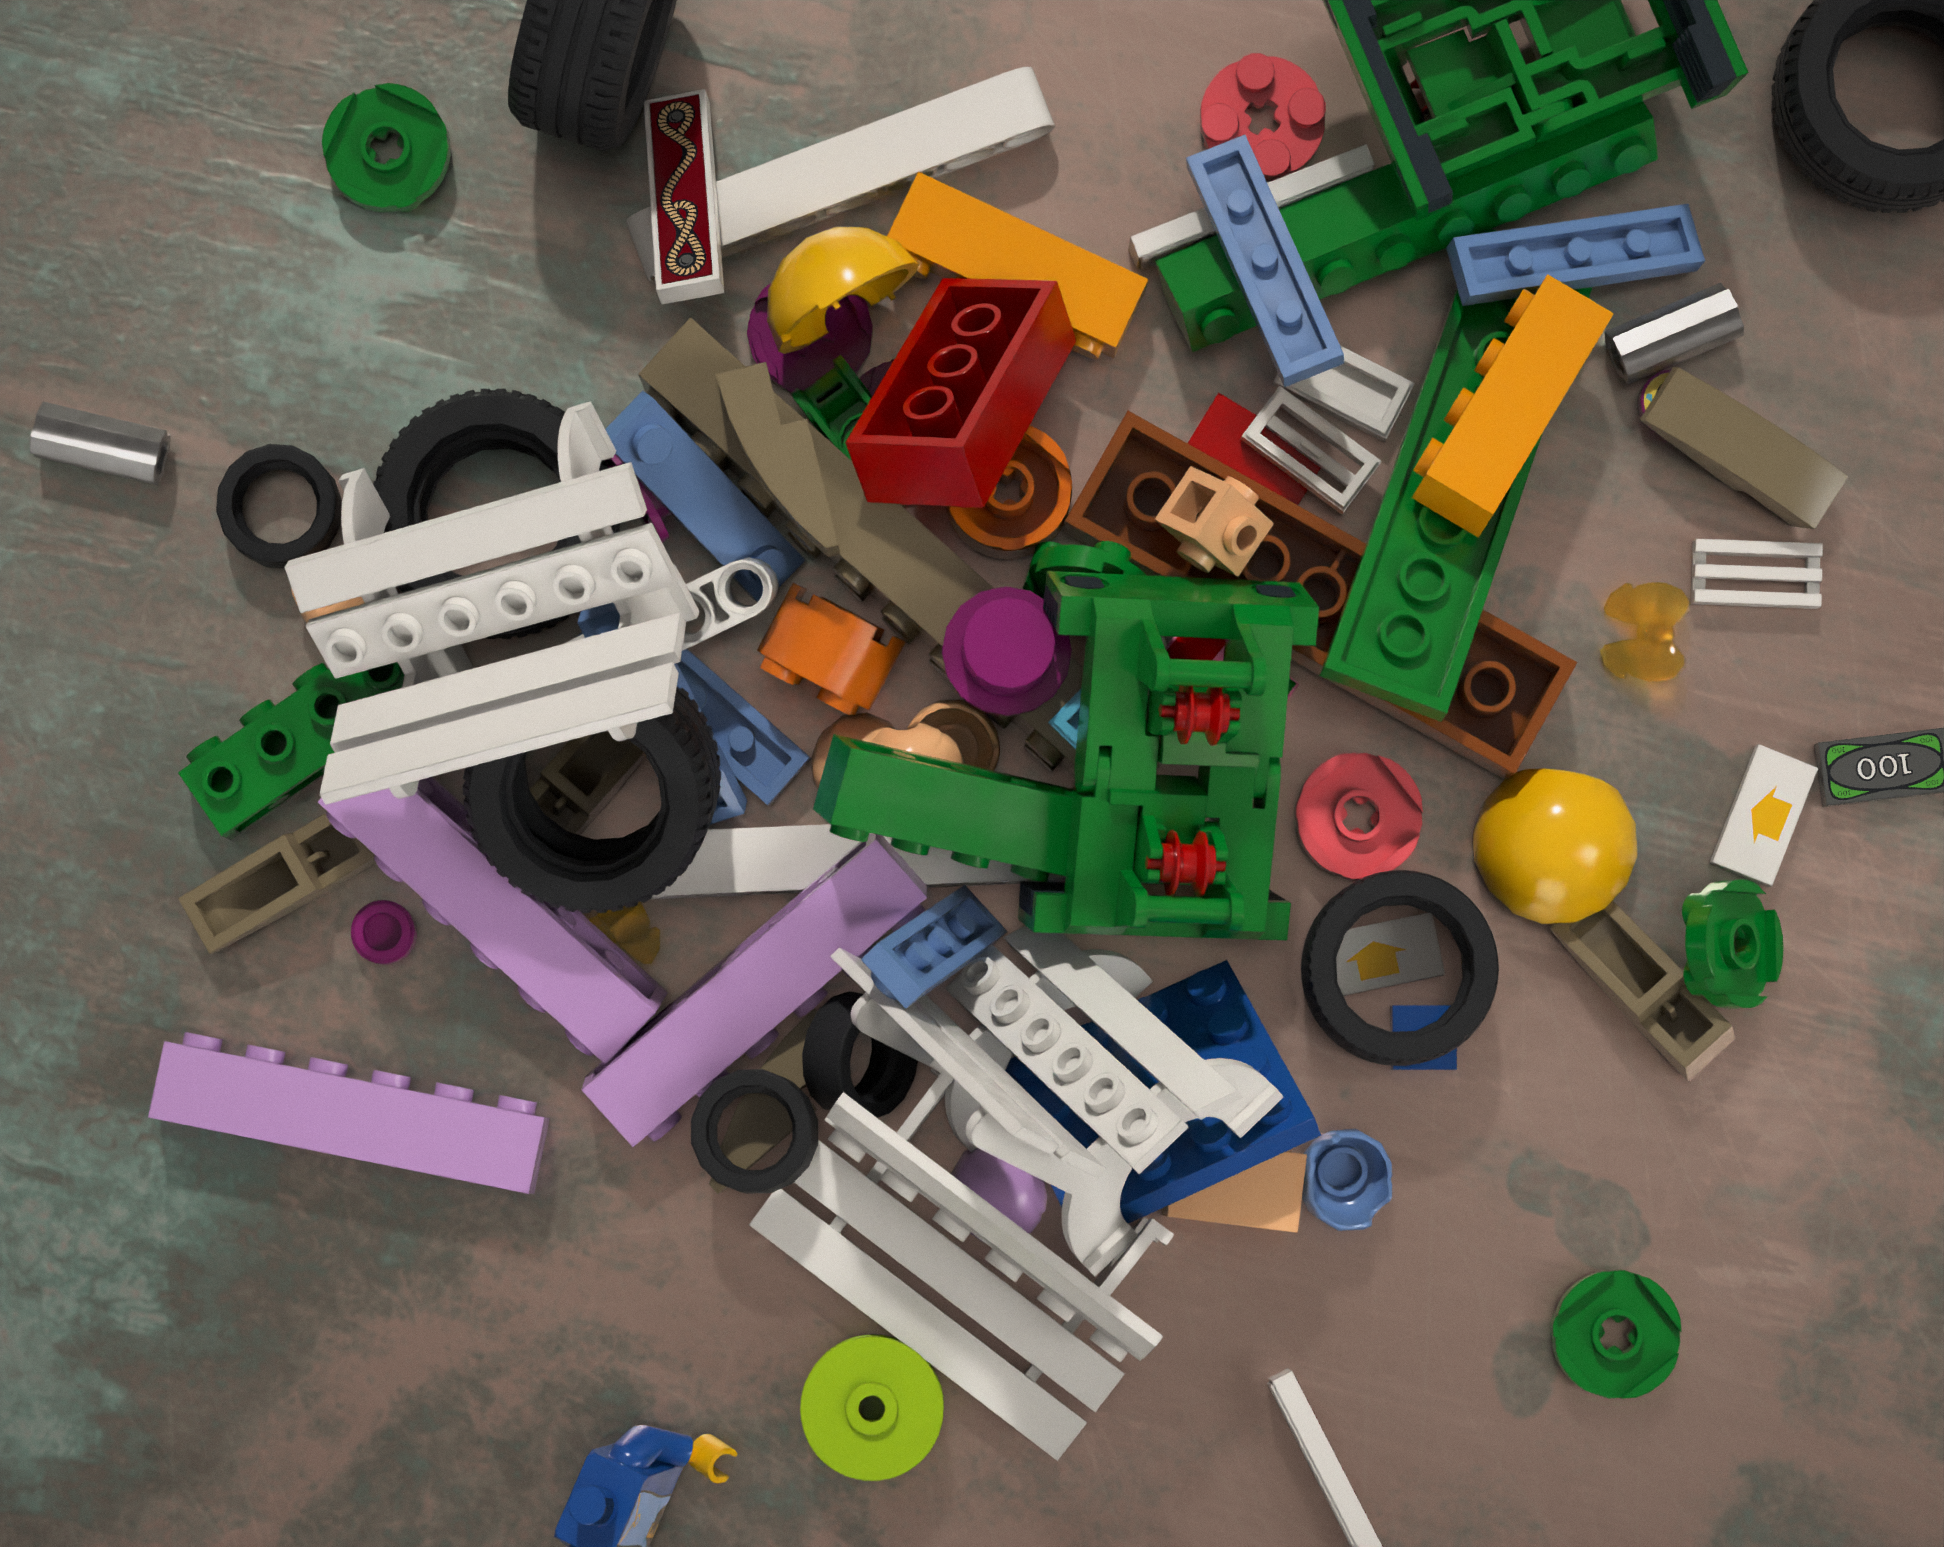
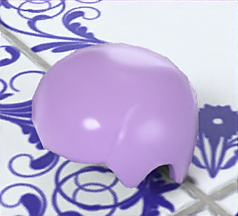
M976 1148L972 1153L969 1150L963 1152L951 1172V1175L1029 1234L1039 1224L1042 1213L1046 1211L1047 1194L1043 1180L981 1149Z

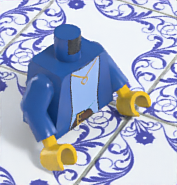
M647 1425L634 1426L628 1429L615 1443L592 1449L588 1454L556 1526L554 1537L567 1547H649L683 1467L689 1463L692 1468L710 1481L717 1484L724 1483L729 1479V1476L714 1467V1463L724 1454L737 1456L738 1453L712 1434H703L693 1442L689 1435Z

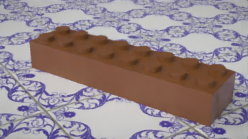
M1129 410L1126 412L1069 512L1063 528V532L1091 547H1094L1096 543L1101 541H1113L1125 546L1131 552L1130 562L1149 576L1301 583L1319 606L1316 646L1292 645L1291 660L1320 675L1366 545V543ZM1190 466L1222 481L1227 476H1230L1245 484L1259 496L1254 506L1274 523L1238 577L1216 566H1213L1210 572L1206 573L1191 565L1176 552L1182 543L1154 520ZM1482 610L1452 701L1442 722L1327 678L1325 679L1505 780L1516 774L1578 662L1491 613Z

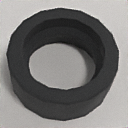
M267 444L245 452L228 467L218 487L216 512L223 534L241 554L265 567L284 568L289 560L326 550L331 545L341 525L342 499L335 479L315 456L293 445ZM273 470H290L304 477L312 486L317 500L316 517L309 530L298 539L284 544L268 543L256 537L247 527L242 513L243 497L249 485L261 474Z
M848 991L831 997L817 1011L807 1030L802 1052L803 1077L810 1096L823 1109L831 1110L844 1092L875 1117L879 1118L890 1114L905 1099L915 1079L918 1060L871 1037L872 1051L868 1068L861 1081L854 1087L851 1079L850 1059L854 1042L860 1030L852 1023L851 1010L855 1002L863 994Z
M764 1069L737 1070L717 1079L700 1096L691 1118V1145L700 1166L717 1183L746 1194L772 1193L793 1184L810 1166L818 1146V1118L809 1097L793 1081ZM763 1093L776 1098L787 1109L792 1121V1141L787 1153L776 1164L763 1170H746L734 1165L723 1154L718 1142L717 1125L723 1110L734 1099L746 1094Z

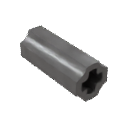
M1718 283L1605 331V343L1619 377L1623 378L1627 385L1742 337L1744 335V325L1740 317L1738 305L1730 290L1726 289L1722 283Z
M44 401L36 414L30 439V453L34 454V457L153 485H158L164 473L170 449V434L167 433V430Z

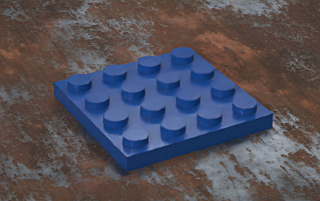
M1227 960L1201 970L1151 995L1138 999L1144 1007L1204 1060L1225 1058L1246 1063L1260 1072L1284 1097L1241 1138L1228 1128L1222 1120L1215 1117H1206L1202 1120L1196 1118L1185 1122L1189 1128L1140 1174L1133 1168L1129 1173L1120 1198L1121 1214L1128 1224L1321 1136L1314 1115ZM1093 1021L1081 1025L1083 1029L1146 1087L1151 1089L1158 1083L1148 1071ZM1016 1056L1010 1059L1005 1071L1086 1149L1099 1138L1081 1118ZM1051 1185L1062 1208L1065 1191Z

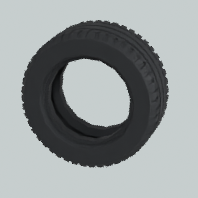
M527 0L510 70L508 107L511 113L524 127L537 131L542 130L545 134L558 138L563 137L564 140L580 145L585 143L587 147L600 151L623 145L637 122L652 85L677 0Z
M1813 0L1797 20L1780 49L1781 53L1777 57L1776 69L1772 78L1775 83L1771 86L1774 98L1772 100V110L1776 113L1774 121L1779 126L1778 134L1780 140L1784 139V148L1787 153H1791L1793 156L1791 159L1795 166L1799 165L1802 169L1801 173L1806 178L1809 176L1817 188L1821 186L1825 189L1824 193L1831 197L1833 195L1837 196V200L1844 204L1846 202L1852 203V207L1855 208L1865 207L1868 211L1876 212L1881 210L1882 213H1891L1892 211L1906 213L1909 209L1914 212L1921 210L1923 207L1935 206L1939 201L1944 202V139L1929 147L1900 150L1871 141L1849 123L1836 99L1833 73L1842 42L1869 27L1899 25L1924 33L1944 49V0Z
M480 389V392L470 390L462 395H451L450 399L446 401L441 399L433 407H427L422 410L423 414L419 417L415 415L409 421L410 424L407 427L404 426L398 432L400 435L397 439L393 438L388 452H385L381 458L383 463L382 466L377 468V477L373 485L390 514L384 533L427 521L428 508L438 482L455 463L481 450L513 449L537 457L557 475L560 481L557 448L559 429L565 411L551 405L550 402L544 399L539 400L535 395L522 394V392L516 390L507 392L506 389ZM605 460L601 461L599 471L608 469ZM620 523L611 526L613 533L620 532ZM578 535L559 540L553 550L581 543ZM449 571L397 587L404 593L461 577L462 575ZM569 615L489 636L486 639H511L514 636L521 638L531 633L542 632L541 629L546 627L550 629L559 621L569 618Z
M676 687L673 713L638 722L634 737L628 739L645 753L658 776L661 808L648 825L624 837L591 839L566 831L545 815L529 789L525 764L528 752L465 768L463 775L465 782L462 788L463 795H465L464 810L468 811L466 819L468 824L473 827L471 833L473 838L479 842L478 848L482 853L487 854L486 859L491 866L497 868L496 872L501 877H507L509 879L508 883L514 888L519 887L522 889L521 893L530 896V894L536 897L535 900L542 904L545 901L550 903V907L559 909L560 906H563L567 911L575 912V910H580L581 913H591L592 910H595L597 913H607V910H612L613 912L622 910L624 906L628 908L638 905V902L645 903L653 895L664 892L666 886L670 887L677 880V877L687 870L688 865L692 863L697 851L701 847L712 821L721 787L719 785L721 781V771L719 770L720 756L717 755L718 746L716 740L712 738L714 735L712 728L706 724L708 719L704 713L698 711L699 706L696 701L688 697L689 693L684 688L679 689Z

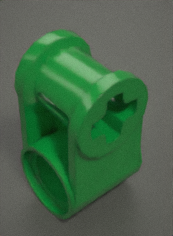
M839 355L833 360V369L804 391L796 388L790 395L816 430L852 461L845 442L871 400L872 395L845 359Z

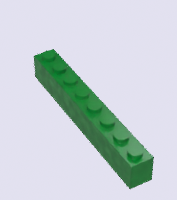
M1642 101L1543 142L1535 140V146L1448 180L1453 192L1452 207L1417 222L1392 163L1280 208L1279 211L1320 300L1330 295L1342 293L1354 285L1390 270L1400 269L1412 261L1444 249L1454 237L1480 234L1506 222L1516 221L1530 212L1564 198L1574 197L1588 188L1622 174L1632 173L1642 166L1658 160L1654 118ZM1217 235L1155 260L1165 301L1192 352L1214 343L1224 342L1233 335L1257 326Z

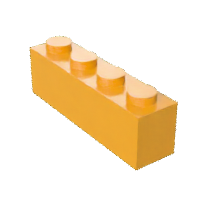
M921 172L917 173L887 237L898 241L920 264L914 276L921 279H926L930 272L941 278L1057 281L1076 338V343L1072 350L1095 360H1098L1101 353L1112 358L1115 357L1148 284V279Z
M1548 274L1535 295L1523 289L1504 320L1505 323L1514 327L1508 340L1504 344L1493 338L1474 369L1476 373L1484 377L1477 391L1474 394L1463 387L1443 421L1454 427L1446 442L1443 444L1437 439L1432 438L1413 469L1415 473L1424 478L1412 498L1479 538L1614 313Z

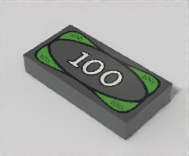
M1944 728L1814 744L1822 807L1944 793Z

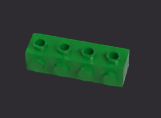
M398 662L335 679L330 669L324 663H320L300 675L292 683L296 692L275 705L271 699H268L245 713L239 719L243 728L223 742L219 736H214L195 747L186 756L190 764L179 771L178 774L219 834L232 840L323 777L327 756L335 753L330 745L338 705L400 689L403 686L405 675Z
M833 734L813 810L831 824L829 830L831 833L846 839L867 842L869 834L873 833L891 837V846L909 853L928 855L930 846L952 851L951 859L968 866L987 869L990 860L1012 864L1010 871L1018 876L1047 882L1050 873L1066 876L1072 792L1075 790Z

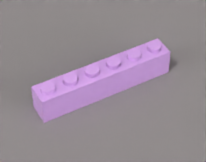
M433 777L419 780L415 795L402 799L396 798L388 788L325 805L322 798L318 801L327 811L326 816L336 830L349 838H357L375 854L376 864L388 877L398 882L404 881L423 898V906L435 920L447 926L453 925L470 941L471 950L481 962L493 969L500 968L518 985V992L525 1002L539 1012L547 1011L565 1028V1034L569 1041L582 1053L590 1056L595 1055L606 1064L656 1013L668 992L580 911H567L563 906H560L559 909L550 907V903L545 901L542 904L535 900L536 897L530 894V896L521 893L522 889L519 887L514 888L508 883L509 879L507 877H501L496 872L497 868L491 866L487 861V854L482 853L478 848L479 842L472 836L471 830L473 827L467 822L466 815L468 811L464 810V805Z
M870 833L867 842H859L636 1032L606 1064L601 1062L585 1077L582 1091L632 1147L647 1135L653 1142L657 1141L679 1122L682 1115L677 1110L695 1094L700 1098L717 1079L728 1075L729 1073L726 1068L742 1054L745 1053L749 1059H753L762 1053L779 1035L774 1027L792 1012L798 1018H801L814 1009L828 994L823 986L841 970L849 977L830 957L838 948L862 959L873 948L872 944L887 931L892 929L895 932L923 913L926 909L920 903L927 898V885L884 836Z
M188 1032L184 1033L182 1044L164 1041L148 1118L527 1194L535 1193L550 1118L535 1115L537 1102L499 1095L497 1107L472 1103L474 1094L472 1089L436 1082L434 1095L409 1090L411 1077L373 1070L371 1082L346 1077L348 1064L310 1057L308 1069L283 1065L286 1052L247 1045L245 1057L220 1052L223 1039Z

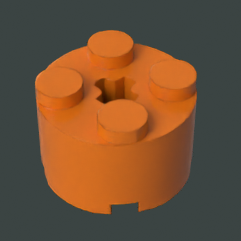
M1033 426L1028 427L999 479L1005 485L1010 484L1014 479L1021 483L1019 487V497L1021 500L1016 503L1012 499H1007L1003 504L995 500L997 496V487H995L984 508L945 506L948 519L957 535L968 546L979 553L1004 560L1013 561L1034 554L1037 544L1052 541L1064 526L1072 498V477L1067 459L1062 449L1050 436Z
M793 582L757 649L758 652L765 655L760 668L791 685H799L804 677L821 686L816 698L845 714L855 715L860 706L870 710L906 642L896 636H892L888 645L881 643L880 639L885 631L884 629L822 596L820 598L813 594L809 603L802 601L807 589Z

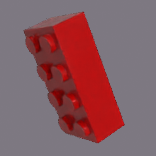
M942 278L845 442L867 502L984 508L1076 343L1057 281Z

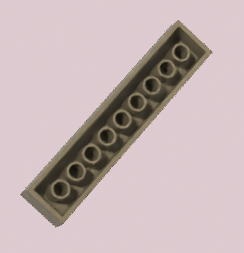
M690 317L638 374L645 392L654 398L672 419L692 436L691 439L722 472L728 468L740 478L737 484L742 489L741 492L765 517L768 518L775 510L788 522L784 525L789 531L787 536L801 550L815 560L823 552L796 528L771 498L749 464L731 426L715 374L746 366ZM774 392L782 425L804 419ZM809 423L840 549V554L828 557L836 564L832 568L836 573L834 578L859 601L863 602L870 595L884 607L880 611L883 614L882 621L906 643L910 644L916 637L919 638L932 650L928 654L931 657L929 663L947 679L942 658L946 626L960 605L981 591L995 588L902 505L867 502L853 462ZM1071 657L1068 675L1055 696L1036 710L1009 717L990 713L986 714L1003 729L1012 722L1028 736L1025 739L1026 744L1024 748L1048 770L1052 772L1058 765H1061L1075 778L1076 750L1048 724L1060 709L1082 688L1083 667ZM1157 761V770L1163 765V764L1159 763L1158 761ZM1074 782V783H1073L1074 786L1072 787V789H1074L1075 791H1077V790H1076V786H1075V782Z

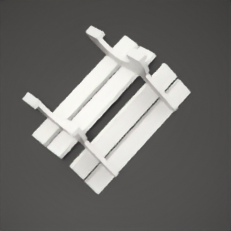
M591 401L567 408L559 429L557 448L561 482L384 533L390 514L365 468L342 474L338 482L344 491L341 508L344 545L289 560L284 568L300 613L360 596L365 603L309 619L305 626L335 679L398 662L405 676L403 686L400 689L338 705L330 745L335 753L327 756L319 794L325 805L388 788L396 798L402 799L415 795L419 780L607 730L614 740L623 741L634 737L638 722L673 713L679 674L674 664L681 661L686 622L697 619L700 611L676 565H673L652 523L613 533L612 525L644 517L647 508L631 462L599 471L601 461L613 458L616 449ZM576 535L581 540V543L404 593L398 594L395 588L399 585ZM612 602L620 615L619 626L616 630L477 668L473 667L461 645Z
M1024 926L1003 937L1015 951L1037 970L1030 978L996 947L990 945L981 955L967 964L962 972L945 987L981 1023L970 1035H967L927 995H924L905 1009L898 1000L890 999L876 987L871 978V970L863 963L861 958L838 948L830 957L865 991L852 1007V1023L862 1033L929 1067L935 1059L954 1078L945 1091L946 1114L954 1135L971 1153L976 1148L981 1149L1065 1191L1062 1204V1229L1065 1240L1075 1257L1094 1277L1138 1236L1134 1229L1124 1220L1120 1210L1122 1189L1132 1168L1140 1174L1189 1128L1185 1123L1196 1118L1202 1120L1206 1117H1215L1222 1120L1228 1128L1241 1138L1284 1097L1260 1072L1246 1063L1225 1058L1204 1060L1144 1007L1136 997L1153 981L1134 961L1110 950L1089 949L1082 951L1063 933H1035L1027 926ZM1077 1006L1148 1071L1158 1083L1151 1089L1146 1087L1064 1010ZM1012 1055H1015L1099 1136L1087 1149L1005 1071Z
M935 1059L930 1065L932 1068L930 1071L938 1078L897 1133L843 1092L825 1118V1121L835 1128L828 1140L858 1163L868 1153L877 1160L876 1164L865 1176L818 1140V1146L810 1166L794 1183L837 1215L831 1224L828 1225L783 1189H779L770 1195L749 1225L893 1336L914 1349L927 1362L1058 1461L1087 1422L1035 1382L1044 1373L1091 1410L1097 1411L1125 1373L1073 1333L1085 1319L1097 1328L1089 1339L1121 1363L1128 1352L1139 1361L1144 1359L1157 1346L1163 1336L1110 1295L1153 1241L1156 1243L1159 1241L1167 1246L1174 1234L1153 1218L1149 1220L1145 1217L1140 1218L1133 1228L1138 1236L1101 1271L1093 1283L909 1143L944 1097L946 1089L954 1080ZM882 1180L909 1202H912L918 1193L922 1194L940 1208L932 1219L962 1242L966 1240L970 1233H973L992 1249L984 1259L1015 1283L1024 1272L1040 1284L1044 1289L1037 1299L1065 1320L1062 1325L878 1186L877 1183ZM847 1223L1030 1362L1031 1365L1023 1374L840 1233Z

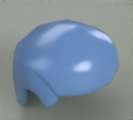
M1356 1128L1326 1132L1314 1140L1304 1152V1154H1307L1302 1200L1313 1216L1338 1231L1364 1230L1371 1227L1374 1215L1392 1199V1162L1382 1143Z

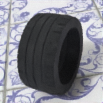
M1392 870L1379 872L1359 879L1342 889L1328 901L1314 919L1302 951L1301 980L1303 992L1309 1009L1319 1026L1329 1038L1347 1052L1366 1061L1382 1065L1407 1066L1439 1058L1459 1047L1471 1037L1485 1019L1494 1000L1498 984L1499 962L1497 947L1492 931L1481 911L1470 898L1452 884L1430 874L1417 871ZM1409 905L1431 913L1451 931L1461 952L1462 981L1454 1003L1436 1022L1416 1031L1390 1032L1366 1023L1347 1005L1337 983L1336 957L1345 933L1361 916L1382 906Z

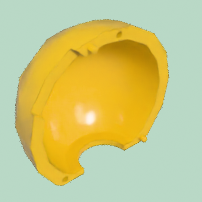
M834 227L805 238L782 259L768 289L767 323L778 352L786 354L801 350L827 335L829 332L825 325L826 311L832 305L835 310L840 308L841 306L838 301L847 295L861 297L871 307L887 297L891 301L895 300L896 296L894 293L915 275L920 264L898 241L869 228Z
M1556 769L1520 770L1509 779H1505L1482 805L1473 829L1474 863H1476L1488 890L1507 906L1513 914L1541 924L1574 923L1605 909L1627 886L1638 856L1636 823L1619 791L1611 784L1599 778Z

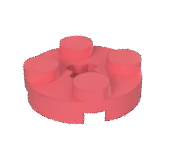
M1251 53L1244 56L1240 61L1229 64L1222 69L1207 87L1200 107V132L1204 139V146L1207 150L1246 135L1266 181L1279 179L1303 169L1313 159L1324 134L1326 103L1318 91L1316 83L1299 66L1283 58L1266 56L1261 53ZM1264 105H1268L1275 110L1273 119L1280 124L1279 128L1274 132L1264 128L1258 135L1252 133L1248 129L1252 119L1245 112L1252 106L1261 109Z
M1344 753L1322 763L1306 779L1294 808L1297 836L1308 857L1324 871L1349 881L1359 880L1379 872L1392 871L1400 866L1416 848L1422 827V797L1414 780L1405 769L1393 760L1368 753ZM1352 799L1359 806L1369 801L1374 806L1376 811L1369 818L1374 826L1372 831L1365 834L1358 827L1349 831L1344 826L1342 821L1348 815L1344 808V804Z

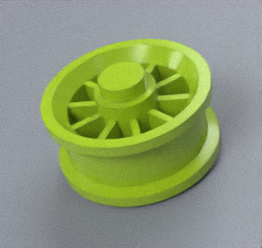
M879 1334L855 1336L829 1349L817 1361L809 1373L802 1390L800 1403L802 1427L808 1443L815 1454L836 1472L863 1481L891 1479L911 1470L919 1464L930 1452L939 1436L944 1411L942 1387L932 1365L899 1339Z

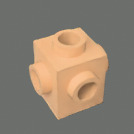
M1190 466L1154 519L1182 543L1176 552L1191 565L1206 573H1209L1212 567L1216 566L1237 577L1274 524L1254 506L1259 496L1245 484L1230 476H1227L1222 481Z

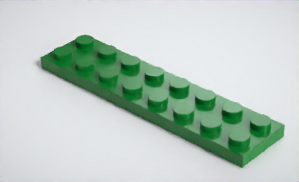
M1489 229L1482 233L1495 232L1496 230ZM1457 287L1319 675L1440 722L1446 716L1542 437L1541 434L1479 538L1412 498L1424 478L1415 473L1413 469L1432 438L1437 439L1443 444L1446 442L1454 428L1443 421L1463 387L1474 394L1477 391L1484 377L1476 373L1474 369L1493 338L1505 344L1514 330V327L1505 323L1504 320L1517 298L1462 306ZM1593 287L1574 290L1589 298Z

